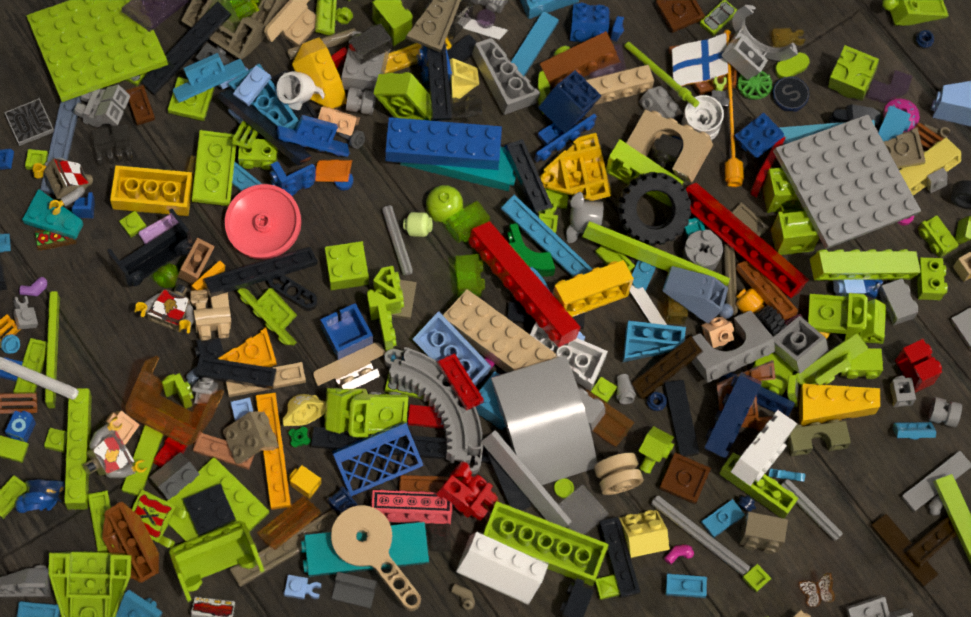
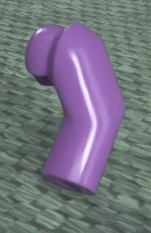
M39 277L31 286L21 285L20 295L39 296L47 287L46 278Z

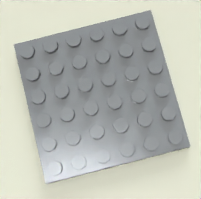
M869 115L776 147L773 151L825 249L921 212Z

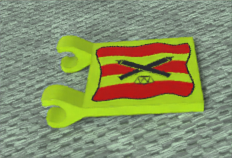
M142 489L132 508L141 517L152 540L168 548H173L175 541L163 536L173 514L183 519H187L189 516V512Z

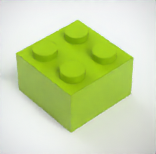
M375 0L373 2L372 20L385 36H389L390 43L393 46L405 40L407 34L412 29L413 16L408 9L405 10L401 0Z
M363 241L325 247V258L331 290L369 285Z

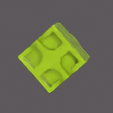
M845 45L831 74L828 87L838 91L844 97L856 98L862 101L877 70L879 59Z

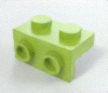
M180 373L167 376L162 381L166 397L178 393L184 408L191 407V399L194 397L188 381L184 383Z

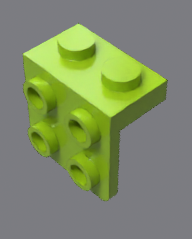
M774 353L756 360L753 368L774 360L775 380L761 381V387L783 396L788 386V376L792 375L795 369Z

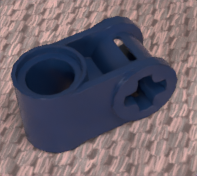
M343 486L339 487V491L334 495L326 498L331 508L339 515L351 507L359 506Z

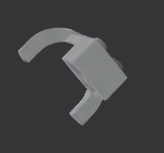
M744 5L735 12L733 27L736 33L722 54V57L747 80L759 74L768 59L783 61L798 54L793 42L785 47L774 48L760 43L751 36L746 28L745 18L756 9L752 5Z

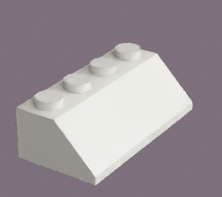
M475 532L469 537L456 573L528 605L542 583L548 564Z

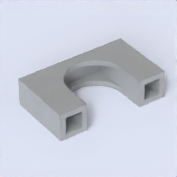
M752 311L734 318L735 331L744 341V344L738 349L719 351L712 348L701 333L693 336L704 352L695 358L692 363L707 383L775 352L773 336Z

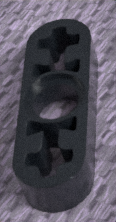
M283 275L268 280L270 288L303 310L312 311L317 307L316 295L287 276ZM279 278L282 285L279 283L274 285L273 279L278 280ZM289 288H297L298 293L295 296H290L287 293ZM303 298H305L306 300H309L311 298L312 304L308 303L306 305L305 300Z

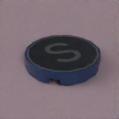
M792 76L784 77L778 80L773 88V101L784 111H799L808 102L809 89L805 82L799 78Z

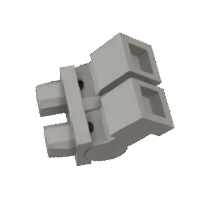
M119 85L107 87L106 90H95L81 95V100L88 102V104L77 103L74 114L82 117L83 123L95 127H100L102 124L107 123L116 126L122 117V110L126 108L130 95Z

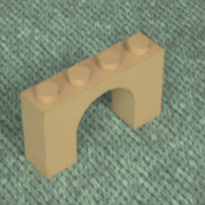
M645 110L626 144L647 157L653 144L658 139L670 135L679 137L683 140V150L672 169L676 176L692 183L713 146L710 136L702 131L700 133L694 131L689 125L684 124L682 126L673 118L668 117L666 119L656 111L650 112Z

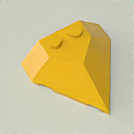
M597 133L578 137L573 142L574 144L567 151L564 150L544 169V173L539 176L544 188L572 196L580 191L584 199L591 201L611 196Z

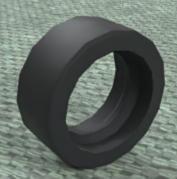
M958 181L953 185L951 201L956 206L971 210V181Z

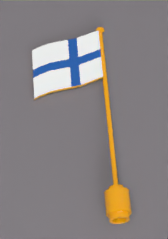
M725 30L724 34L711 39L685 43L673 48V80L680 86L710 81L716 76L718 78L727 74L732 158L724 164L725 181L729 187H739L742 185V181H744L743 162L735 158L731 64L722 57L729 44L731 32Z

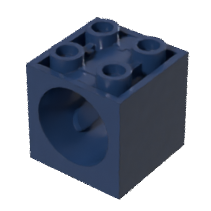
M575 70L555 86L538 108L566 133L585 117L602 95Z

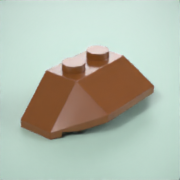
M123 502L105 511L102 539L109 552L131 555L130 578L143 583L158 574L159 552L141 517Z

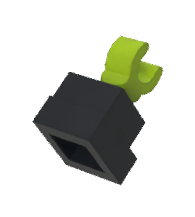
M716 76L713 78L715 90H711L708 96L715 98L722 108H727L729 106V99L725 98L726 91H723L727 78L724 77L722 84H719Z

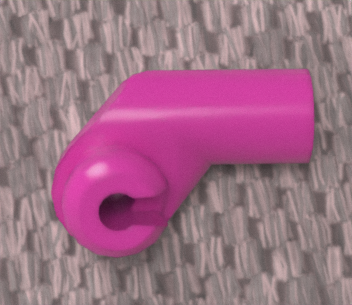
M689 545L675 546L664 557V560L672 565L679 556H684L687 559L692 558L694 551Z

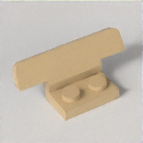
M289 0L265 27L264 32L267 39L273 42L281 33L284 38L294 45H302L315 31L316 14L308 10L306 5L310 0Z
M373 343L316 370L313 374L315 382L319 386L335 379L340 389H354L380 376L378 370L373 369L370 361L384 355L386 352L380 343Z

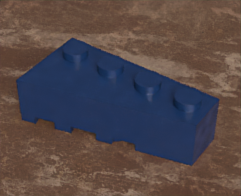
M743 372L740 373L739 377L735 375L730 385L734 388L731 394L726 393L722 403L725 404L723 411L718 410L714 421L717 423L714 429L710 427L705 437L709 439L705 449L724 458L727 457L761 387V381Z

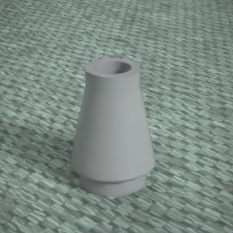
M627 374L619 375L617 377V399L621 404H630L634 402L636 394Z

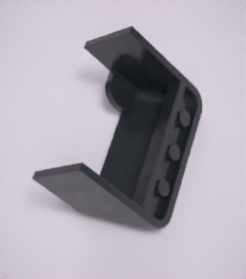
M173 209L169 210L173 227L120 261L111 248L107 250L114 272L128 286L136 287L140 285L145 278L179 256L191 251L193 243L190 231Z

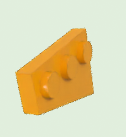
M266 328L253 338L247 339L239 347L233 348L218 358L264 367L277 365Z

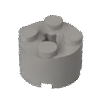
M711 230L697 231L688 237L683 249L682 259L713 271L717 267L723 253L722 242Z

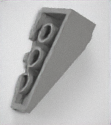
M38 565L34 566V568H28L0 577V597H50L51 580L49 568H46V566Z

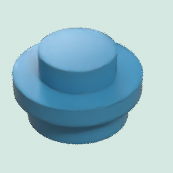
M13 334L6 335L1 341V349L5 353H15L20 348L19 338Z

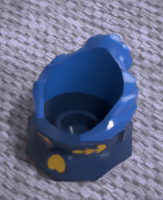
M41 479L27 480L28 493L20 495L16 500L17 512L25 513L36 509L42 511L45 508L50 511L57 502L62 503L59 493L63 491L64 482Z

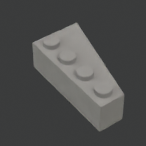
M492 38L475 43L472 56L503 115L537 103L540 92L531 86L526 76L523 77L517 70L518 67L509 61L505 52Z

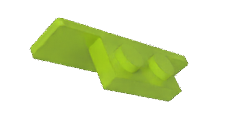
M240 288L238 290L241 300L254 308V314L266 321L265 325L279 335L278 339L284 345H295L297 343L285 330L297 314L272 288H269L259 300L248 289Z
M855 333L817 359L802 373H796L797 381L801 386L802 384L817 383L819 386L823 383L827 385L835 379L834 376L841 372L843 374L851 368L852 359L866 351L868 346L859 334Z

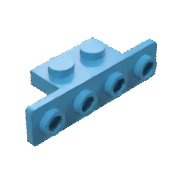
M218 53L183 68L189 82L174 88L173 92L178 102H182L232 78L238 77L247 71L241 59L223 66Z

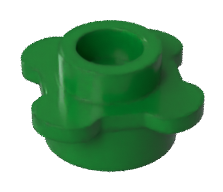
M306 427L289 431L292 447H301L310 443Z

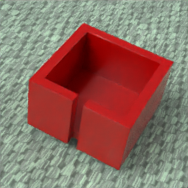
M924 339L904 347L895 360L905 378H912L915 393L933 385L942 373L940 362L931 356L932 349L928 343H925Z

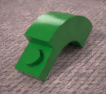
M511 224L509 232H507V238L512 248L529 267H533L542 277L554 276L555 266L550 251L545 253L531 251L522 240L518 224Z

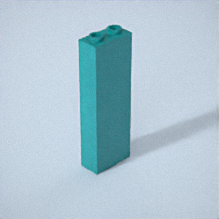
M501 146L498 170L400 162V165L508 192L510 185L514 186L516 180L514 168L505 147Z
M425 522L391 525L392 542L389 555L398 567L428 564ZM332 532L305 535V540L301 541L302 553L306 552L307 560H303L304 573L308 572L309 577L337 574V572L350 573L375 570L372 566H354L342 560L334 550L331 539ZM357 533L356 539L358 541L364 542L367 540L368 536L365 533ZM385 564L381 569L392 568V566Z

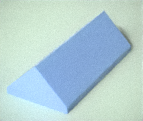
M437 312L413 338L420 348L437 362L455 353L475 386L485 380L492 367L440 312Z

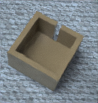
M748 512L742 523L739 545L744 546L748 550H755L758 547L768 554L778 553L785 543L788 520Z

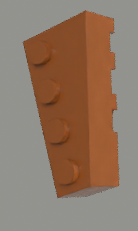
M606 31L540 63L551 88H554L575 70L585 77L621 62Z

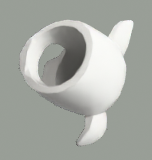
M296 71L283 73L277 83V96L279 100L288 104L294 110H300L302 103L310 100L315 93L320 94L322 99L325 97L323 90L315 86L311 77L305 73Z

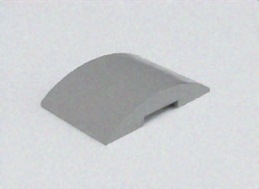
M566 355L491 378L512 450L541 485L594 469V466L597 464L594 443L581 395Z

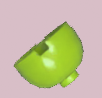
M441 185L430 191L426 199V211L433 221L449 224L456 221L462 213L463 199L457 189L449 185Z

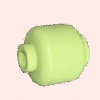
M411 212L407 219H404L403 223L404 230H407L408 235L411 237H425L432 231L433 226L432 218L425 212Z

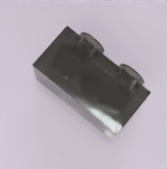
M662 133L660 140L656 138L650 157L653 158V162L665 170L673 172L672 168L679 158L683 141Z

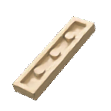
M302 362L273 367L277 369L273 389L306 383ZM226 382L229 397L270 390L268 388Z

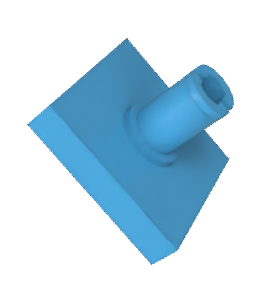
M128 590L124 594L116 617H161L162 611L156 608L157 604L154 600L151 602V598L144 600Z

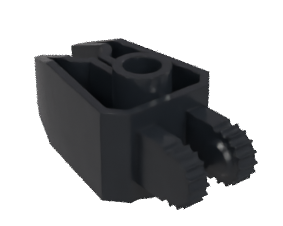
M848 105L845 109L834 110L828 118L829 123H842L869 115L871 120L875 121L876 129L878 125L882 124L879 111L871 107Z

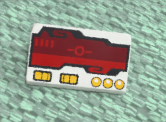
M195 597L191 616L233 617L235 602Z

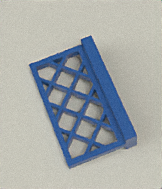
M405 421L332 451L351 496L424 466ZM407 435L409 440L406 449L396 445L398 439ZM383 444L392 446L388 457L378 453L380 446ZM395 448L405 451L401 462L391 458ZM370 452L374 454L370 465L359 461L362 453ZM407 453L414 455L418 463L412 466L404 464ZM376 456L387 459L383 470L372 466ZM350 459L356 463L352 472L343 469L341 462ZM389 461L399 464L397 472L392 474L385 471ZM358 463L369 467L365 477L354 474ZM371 468L381 472L379 480L372 481L367 479ZM353 476L363 480L361 487L352 490L350 485Z

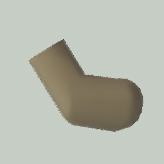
M455 583L451 593L461 597L464 609H472L475 606L472 591Z

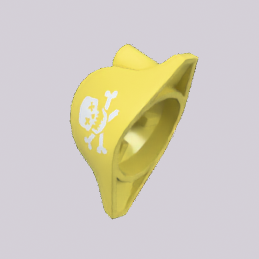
M300 394L293 397L288 403V412L283 418V425L302 426L315 421L325 414L326 402L319 400L316 395Z

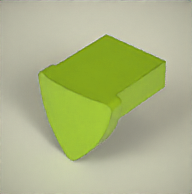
M967 216L958 221L955 240L959 244L971 240V216Z

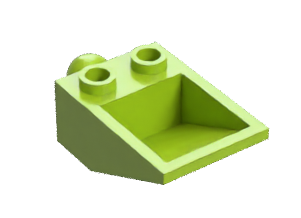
M943 0L882 1L883 8L890 10L895 25H913L949 16Z

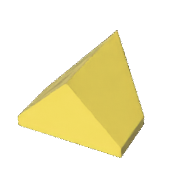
M452 58L450 59L452 70L450 85L452 103L454 104L479 85V77L476 67Z

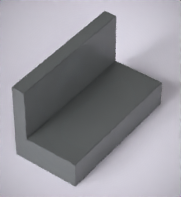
M337 572L332 600L371 609L377 581Z

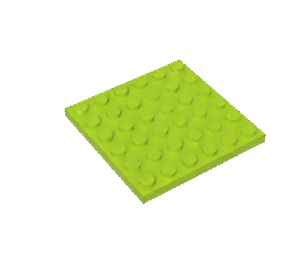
M69 0L26 15L62 102L168 65L165 54L140 0Z

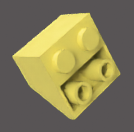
M648 510L644 513L629 514L619 518L630 557L669 550L668 530L657 510Z

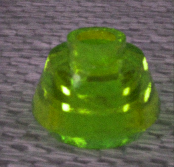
M168 263L153 273V277L161 287L172 288L176 284L178 270L175 265Z

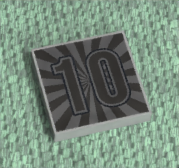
M40 98L4 112L19 146L54 132Z

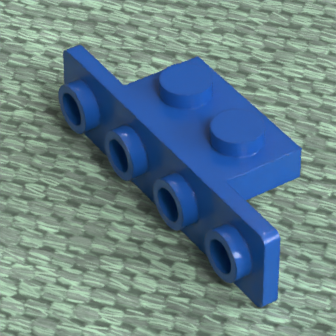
M595 114L591 115L578 125H574L566 133L555 123L540 131L538 137L546 147L536 153L534 160L536 162L541 159L542 161L550 157L551 152L561 150L566 145V142L569 140L574 141L581 135L582 131H588L593 128L597 116Z
M302 115L295 130L282 126L277 127L278 138L284 142H293L303 147L316 148L319 151L331 152L337 156L348 157L350 154L348 144L333 140L338 129L335 123Z

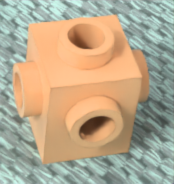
M716 317L709 323L702 325L705 340L713 348L724 346L734 340L732 333L734 332L733 325L723 317Z

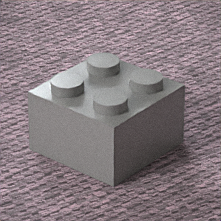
M800 316L773 337L775 353L799 374L828 351L826 337Z

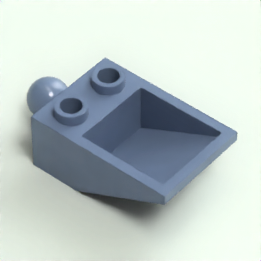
M674 266L670 267L663 292L706 323H709L718 314L724 319L730 318L733 315V307L730 304L724 303L728 291L726 285L709 275Z

